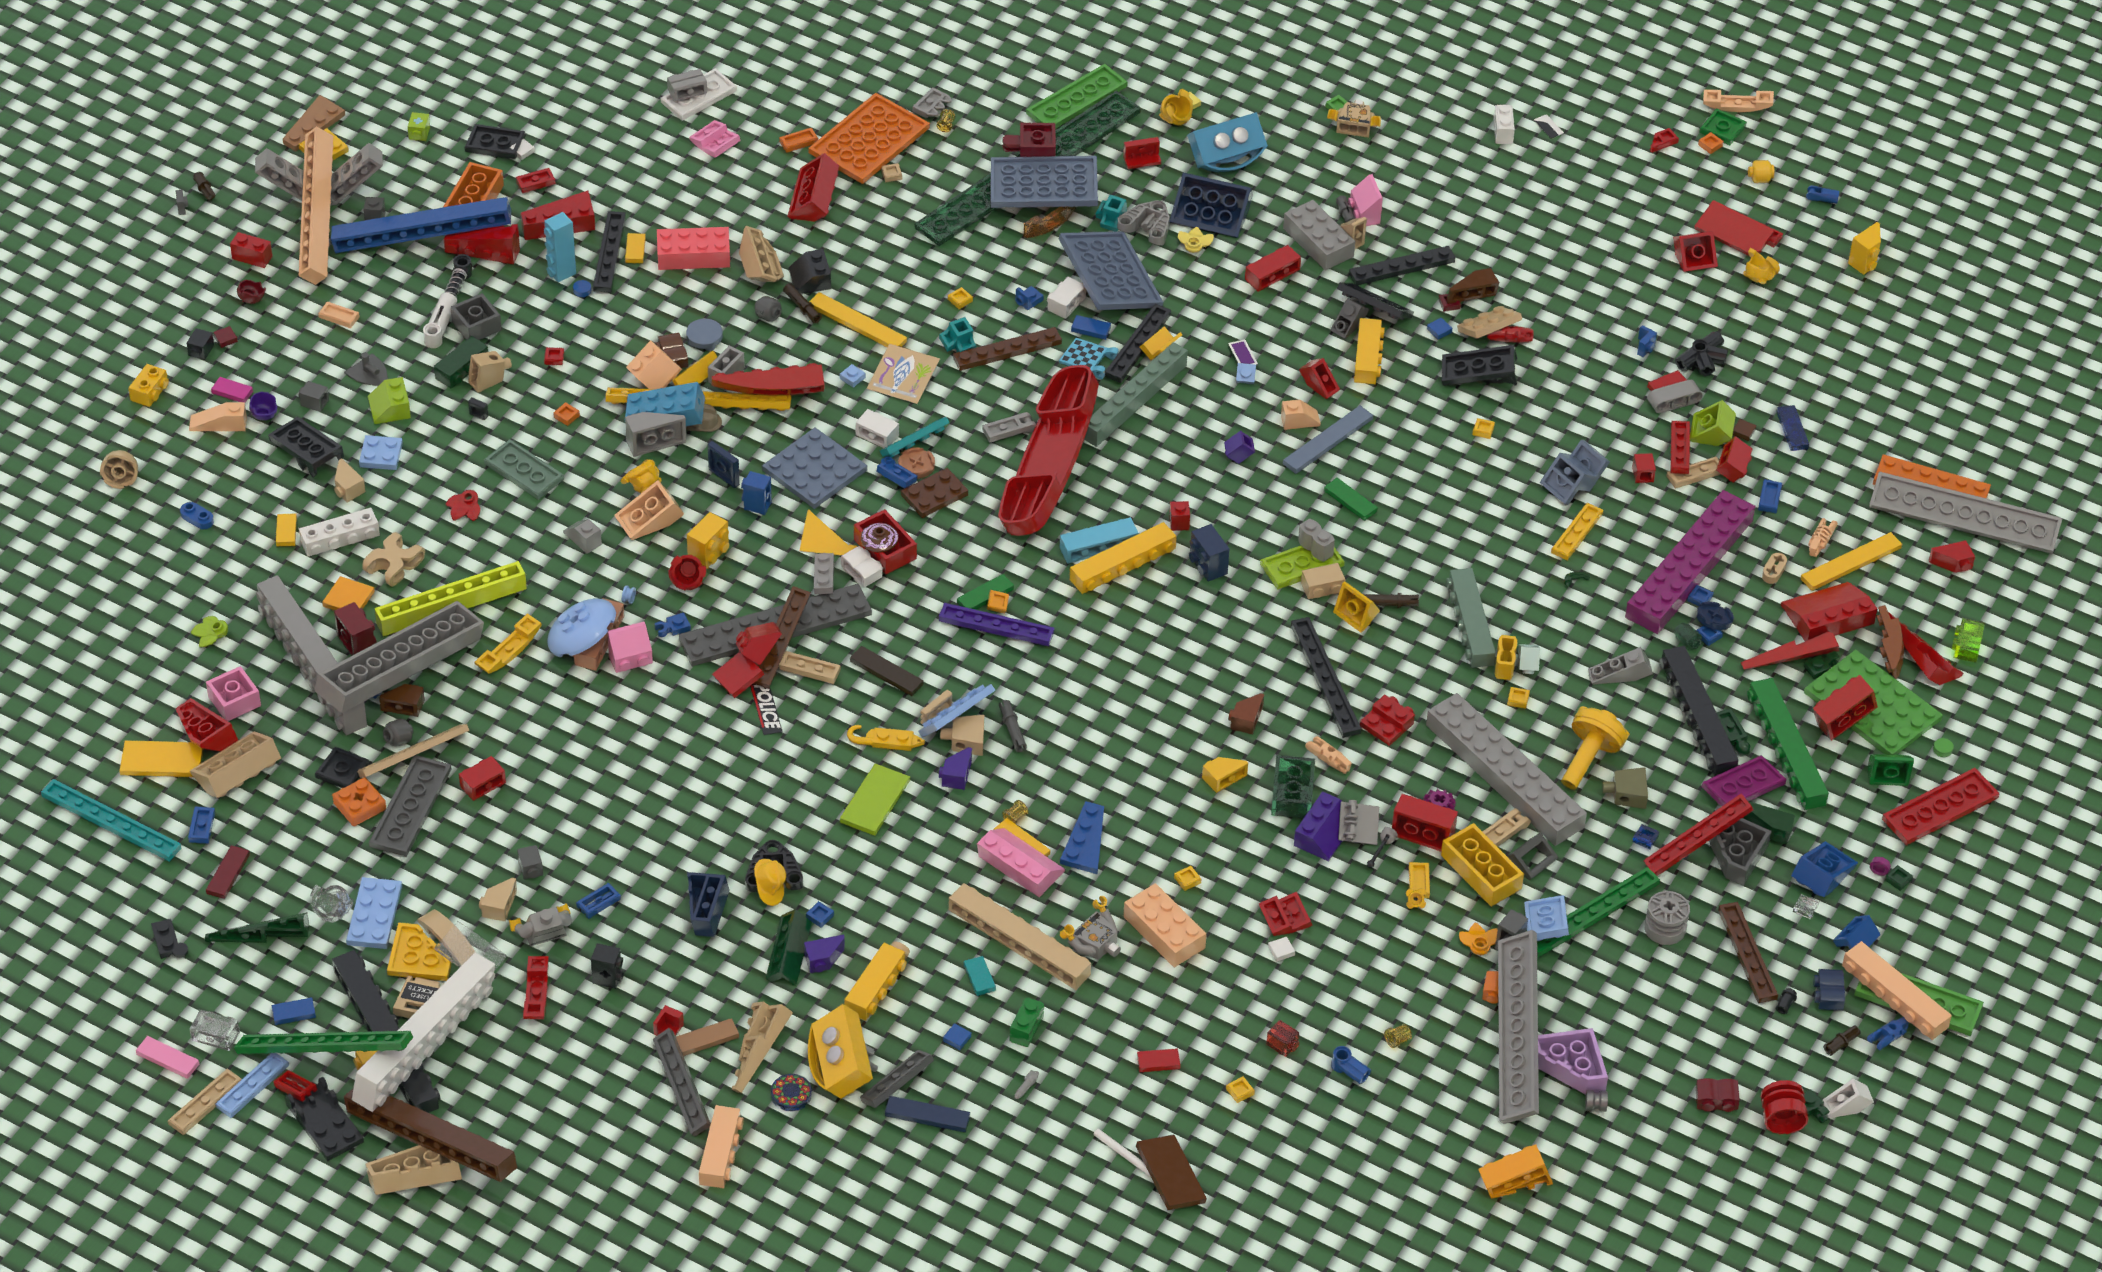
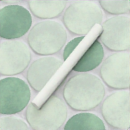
M1100 1129L1094 1132L1095 1137L1151 1177L1142 1160Z

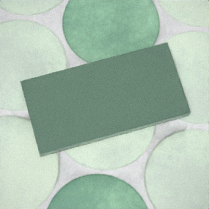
M510 439L484 459L485 465L538 500L564 480V474Z

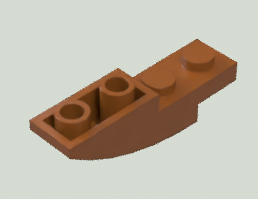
M1886 605L1878 607L1879 615H1876L1879 626L1883 625L1884 630H1882L1883 639H1881L1883 647H1880L1882 658L1887 659V662H1885L1887 672L1892 673L1893 678L1898 679L1904 658L1901 626L1898 618L1890 619Z

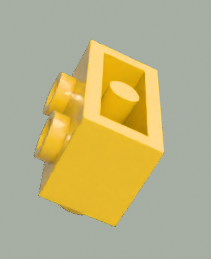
M146 364L128 388L130 401L148 407L154 401H157L163 389L167 388L169 383L166 370Z

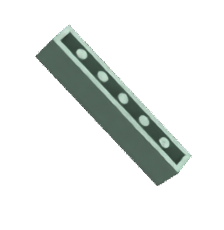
M1473 568L1450 570L1449 578L1446 579L1447 589L1451 590L1450 600L1455 605L1454 615L1455 618L1458 617V630L1462 632V645L1466 646V660L1470 661L1471 668L1494 666L1496 653Z

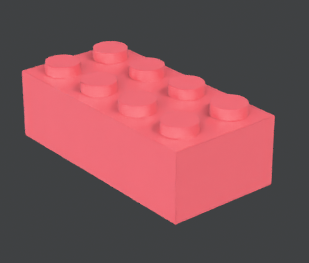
M729 227L657 229L658 270L730 267Z

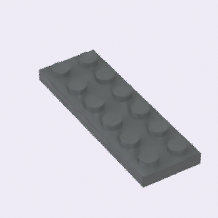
M414 755L369 841L371 848L407 857L452 770L451 764Z

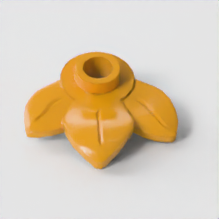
M1475 922L1470 927L1469 932H1459V939L1464 945L1470 947L1473 953L1484 955L1489 952L1490 946L1496 944L1498 929L1495 928L1486 932Z

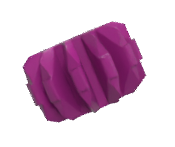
M1438 788L1436 791L1430 790L1423 798L1424 801L1455 810L1456 801L1453 799L1452 793L1447 794L1446 789L1444 791H1440Z

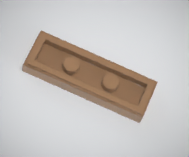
M731 1018L676 1036L683 1056L737 1039L739 1038V1032Z

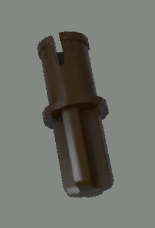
M196 172L193 175V180L198 185V190L203 193L206 199L212 201L216 195L211 188L210 181L205 178L202 172Z
M1854 1025L1843 1033H1837L1834 1039L1824 1044L1825 1052L1832 1056L1843 1047H1848L1849 1042L1859 1036L1861 1031Z

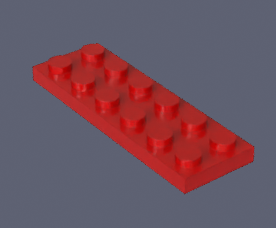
M1973 768L1884 813L1882 820L1905 845H1908L1998 799L2000 793L1976 768Z

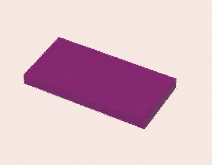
M1761 755L1704 781L1701 787L1720 806H1723L1741 793L1747 801L1755 799L1785 785L1787 779Z

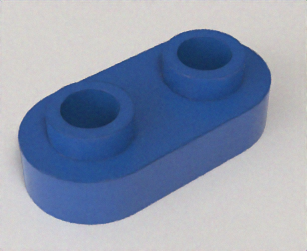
M187 502L181 506V517L199 529H208L213 526L214 518L210 511L194 502Z

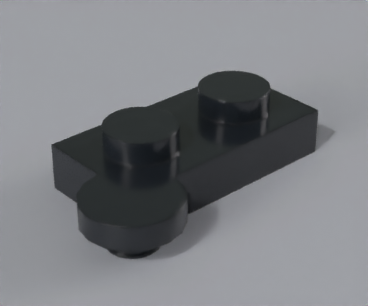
M171 919L151 923L161 959L170 957L171 954L177 958L185 957L188 954V946L177 941Z

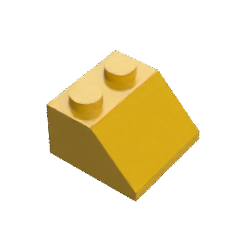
M1878 222L1855 236L1852 240L1848 264L1863 275L1873 271L1877 266L1881 243L1880 224Z

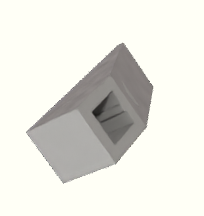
M1641 647L1588 668L1593 685L1637 681L1653 674L1649 658Z

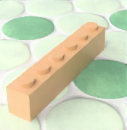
M1862 941L1845 953L1842 964L1845 970L1871 989L1877 997L1882 998L1893 1010L1899 1012L1909 1023L1917 1027L1922 1034L1933 1040L1949 1028L1952 1015Z

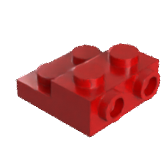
M1384 694L1373 704L1372 711L1360 720L1359 725L1390 746L1414 724L1415 714L1409 706L1403 707L1394 696L1388 697Z

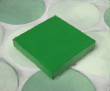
M1716 108L1700 127L1699 133L1707 135L1711 132L1724 141V144L1730 146L1746 127L1747 121Z

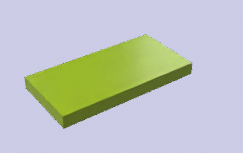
M1302 546L1260 560L1261 567L1277 590L1301 582L1302 570L1335 563L1343 567L1345 563L1335 547L1333 556L1324 562L1316 559L1310 550Z
M874 764L841 815L840 823L876 836L910 782V776Z

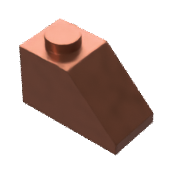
M1260 693L1236 703L1234 710H1230L1228 721H1231L1230 729L1253 735L1263 709L1264 694Z

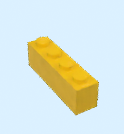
M1360 318L1354 376L1355 383L1376 384V377H1380L1381 366H1378V364L1382 362V353H1379V351H1383V340H1380V338H1384L1385 329L1381 327L1382 320Z
M883 943L844 999V1004L857 1012L860 1019L867 1021L869 1016L875 1013L877 1004L880 1000H884L888 988L895 984L899 972L904 971L907 961H905V951Z

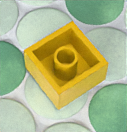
M709 512L687 534L688 555L697 557L701 564L706 566V569L711 564L713 565L717 558L729 548L728 521Z

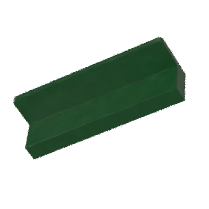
M796 909L781 915L766 974V979L769 982L785 978L792 985L797 984L804 957V942L808 940L812 922Z

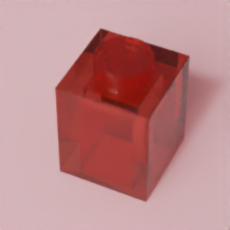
M1281 1020L1267 1032L1266 1045L1285 1057L1291 1051H1296L1300 1044L1299 1032Z

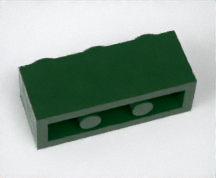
M471 336L434 365L435 379L452 389L469 375L471 355L488 352V346Z

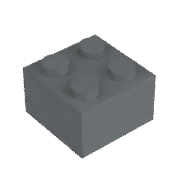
M483 293L451 306L452 323L466 340L471 336L480 340L502 330L500 314Z

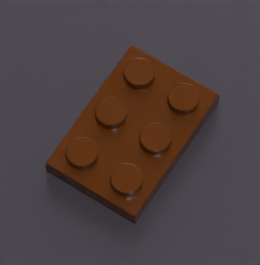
M945 468L901 490V496L921 518H924L968 496V489L948 468Z

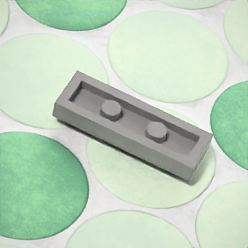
M834 553L815 554L814 594H832L834 586Z

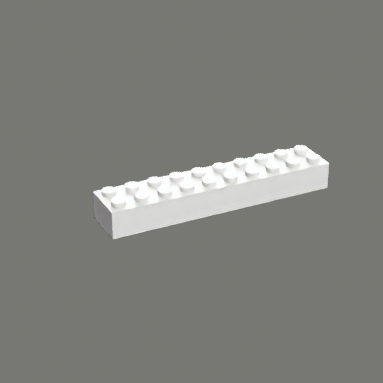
M475 952L398 1030L411 1031L413 1039L402 1051H377L356 1072L352 1100L371 1112L378 1106L381 1107L386 1098L396 1092L399 1084L402 1081L405 1082L414 1069L417 1070L421 1066L422 1061L432 1055L435 1047L442 1045L446 1036L449 1033H453L461 1021H465L473 1009L478 1008L481 1000L491 994L493 990L492 981L495 977V963Z

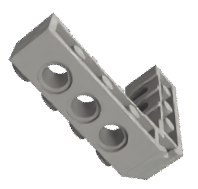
M368 143L332 173L330 206L341 202L383 166V154L380 149ZM266 148L255 158V173L302 201L304 171Z

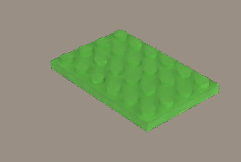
M1856 649L1804 689V693L1817 703L1828 698L1834 690L1842 688L1851 678L1861 675L1874 690L1878 708L1850 728L1885 755H1897L1943 718V714Z

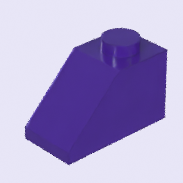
M968 747L945 759L944 767L940 766L939 769L942 787L965 790L972 763V748Z
M844 934L804 942V955L810 973L831 969L845 950Z

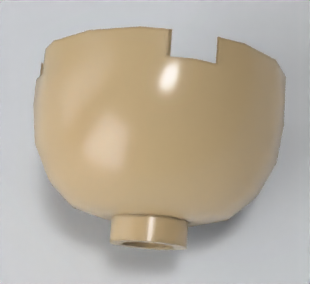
M112 451L102 461L100 475L104 478V482L112 488L122 489L124 486H131L138 475L137 460L126 451Z

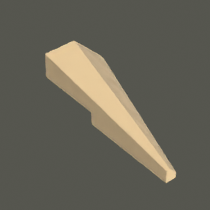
M764 1001L752 1003L753 1015L752 1018H748L747 1023L750 1025V1028L744 1034L739 1055L741 1066L735 1072L738 1079L736 1084L732 1086L733 1091L743 1092L793 1012L782 1004L769 1006Z

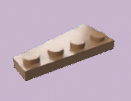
M319 95L283 137V144L296 152L299 150V143L305 141V134L315 127H319L322 130L329 128L345 116V110Z

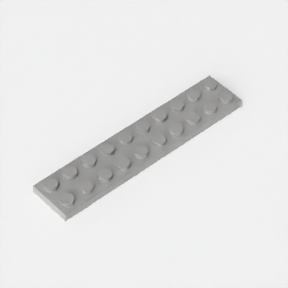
M1883 472L1878 473L1869 505L1870 508L2051 554L2054 552L2062 522L2061 517Z
M1534 930L1498 940L1499 1121L1503 1124L1539 1114L1537 933Z

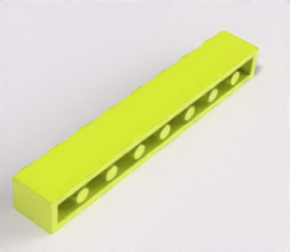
M519 561L376 607L374 608L376 624L382 636L398 632L456 601H459L468 609L526 590L525 572Z

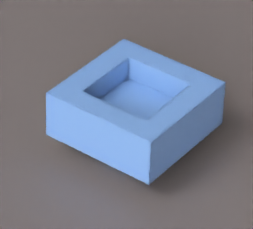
M1238 363L1236 383L1254 384L1256 365Z
M853 364L840 373V379L853 388L866 378V373Z

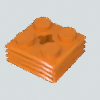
M366 777L332 794L333 803L352 826H356L386 810L385 799Z

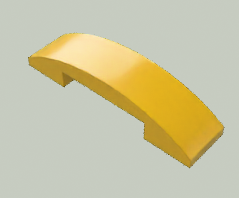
M527 613L514 625L515 631L492 652L489 650L484 652L474 662L475 665L488 674L501 669L517 657L531 642L542 626L541 622Z

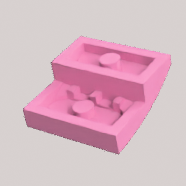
M716 120L689 137L693 144L714 158L741 141L738 134L728 131L726 124Z

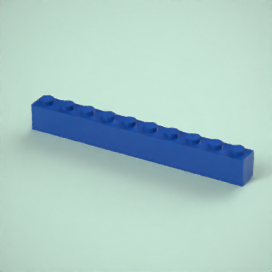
M508 197L335 225L332 226L331 242L335 253L508 225L511 224L512 211Z

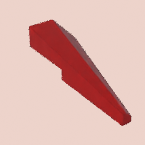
M1889 613L1890 619H1895L1894 615ZM1900 622L1904 646L1929 680L1942 685L1962 677L1964 673L1951 665L1949 660L1941 656L1937 650Z
M1829 631L1797 645L1795 641H1791L1741 662V665L1746 670L1828 654L1833 651L1838 652L1839 645L1834 634Z

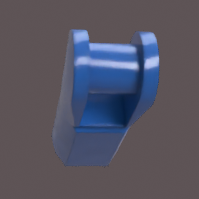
M1814 185L1807 188L1806 198L1808 200L1835 204L1838 202L1839 191L1825 189Z

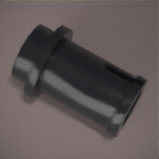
M1786 988V990L1782 991V997L1775 1008L1777 1012L1784 1015L1788 1013L1792 1003L1797 1000V993L1791 988Z

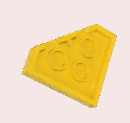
M398 922L387 967V975L399 977L413 976V978L447 981L451 969V960L439 950L437 944L430 937L426 936L418 924Z

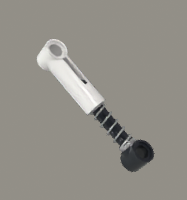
M460 254L454 258L453 273L445 293L440 295L429 323L423 328L424 343L428 348H438L442 345V337L451 318V306L457 304V295L462 288L463 280L472 276V262L468 255Z

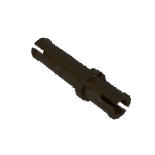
M788 283L784 286L783 292L800 308V312L806 315L812 323H818L822 315L817 312L814 305L808 302L793 284Z
M1363 594L1373 601L1376 606H1397V608H1401V606H1419V594Z

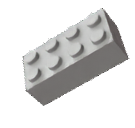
M1314 200L1284 213L1283 229L1324 270L1354 257L1355 240Z

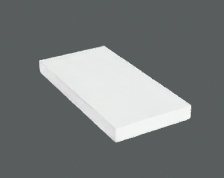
M715 68L704 74L707 80L706 94L674 102L669 93L661 97V103L683 121L737 91V86Z

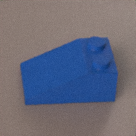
M1825 841L1800 857L1791 876L1799 884L1806 885L1812 889L1816 895L1825 897L1833 892L1857 866L1858 862Z

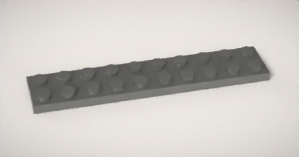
M859 583L833 590L832 594H819L810 597L792 638L872 615V609ZM784 605L679 634V641L691 666L738 654L740 652L736 645L738 634L741 631L744 632L747 627L770 622L777 623Z

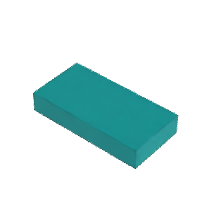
M983 956L964 961L965 970L976 996L996 991V985Z

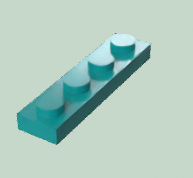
M946 416L879 451L882 457L887 455L893 457L900 453L899 449L904 447L906 450L914 446V441L918 439L920 442L930 437L929 433L934 431L936 434L945 429L944 425L948 424L949 421Z

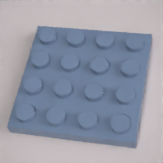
M814 427L764 463L762 471L815 509L865 473L867 465Z

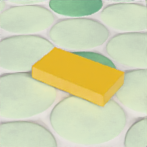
M628 233L625 263L644 262L646 234Z
M277 514L276 546H295L296 514Z
M1409 862V889L1419 890L1422 888L1426 892L1424 898H1429V863Z

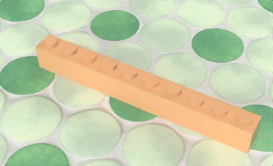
M315 127L305 134L299 276L314 285L324 280L328 275L333 135L319 127Z

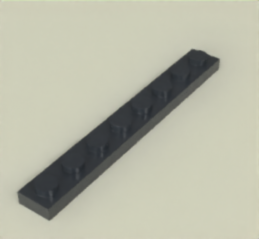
M1310 618L1292 620L1291 628L1342 738L1361 734L1359 722Z

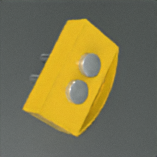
M842 1004L811 1024L808 1039V1061L813 1078L819 1086L842 1099L873 1079L871 1070L876 1072L878 1066L869 1061L868 1055H873L874 1049L865 1044L857 1012Z

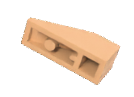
M226 402L191 415L189 431H246L247 414L245 402Z

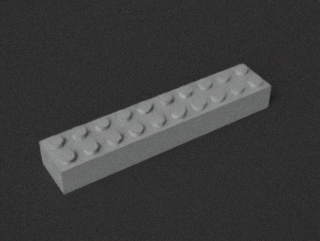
M278 575L258 583L256 597L260 603L258 605L260 614L262 616L265 615L268 626L275 630L277 639L279 641L282 640L285 651L292 655L293 663L295 666L300 667L303 678L309 680L310 688L312 691H315L318 674L338 664ZM317 694L320 703L326 705L329 716L334 717L337 728L339 730L342 729L345 735L367 727L364 702L340 713Z
M456 601L320 672L317 677L315 692L340 713H343L480 640L484 622L459 601Z
M1458 693L1428 710L1426 726L1508 803L1518 809L1523 817H1528L1531 820V824L1554 846L1585 828L1587 812Z

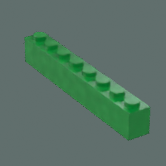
M1773 678L1751 682L1750 688L1747 691L1748 700L1754 705V712L1761 720L1762 729L1766 730L1768 734V741L1775 749L1776 758L1780 759L1782 763V770L1789 778L1790 787L1794 788L1798 803H1801L1804 810L1826 806L1829 792Z

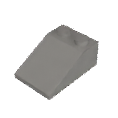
M641 412L625 417L626 442L633 457L686 443V418L684 415Z

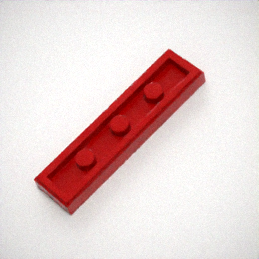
M1671 421L1670 473L1689 474L1690 421Z

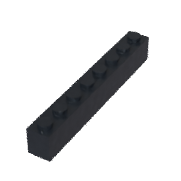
M1680 646L1663 650L1662 658H1660V667L1666 672L1667 682L1673 687L1674 697L1679 700L1680 710L1686 715L1687 725L1691 726L1693 730L1694 740L1698 741L1700 745V752L1706 758L1708 769L1712 771L1715 777L1737 767L1738 757L1686 647Z

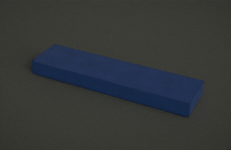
M894 1096L889 1097L885 1110L886 1117L965 1133L971 1113Z

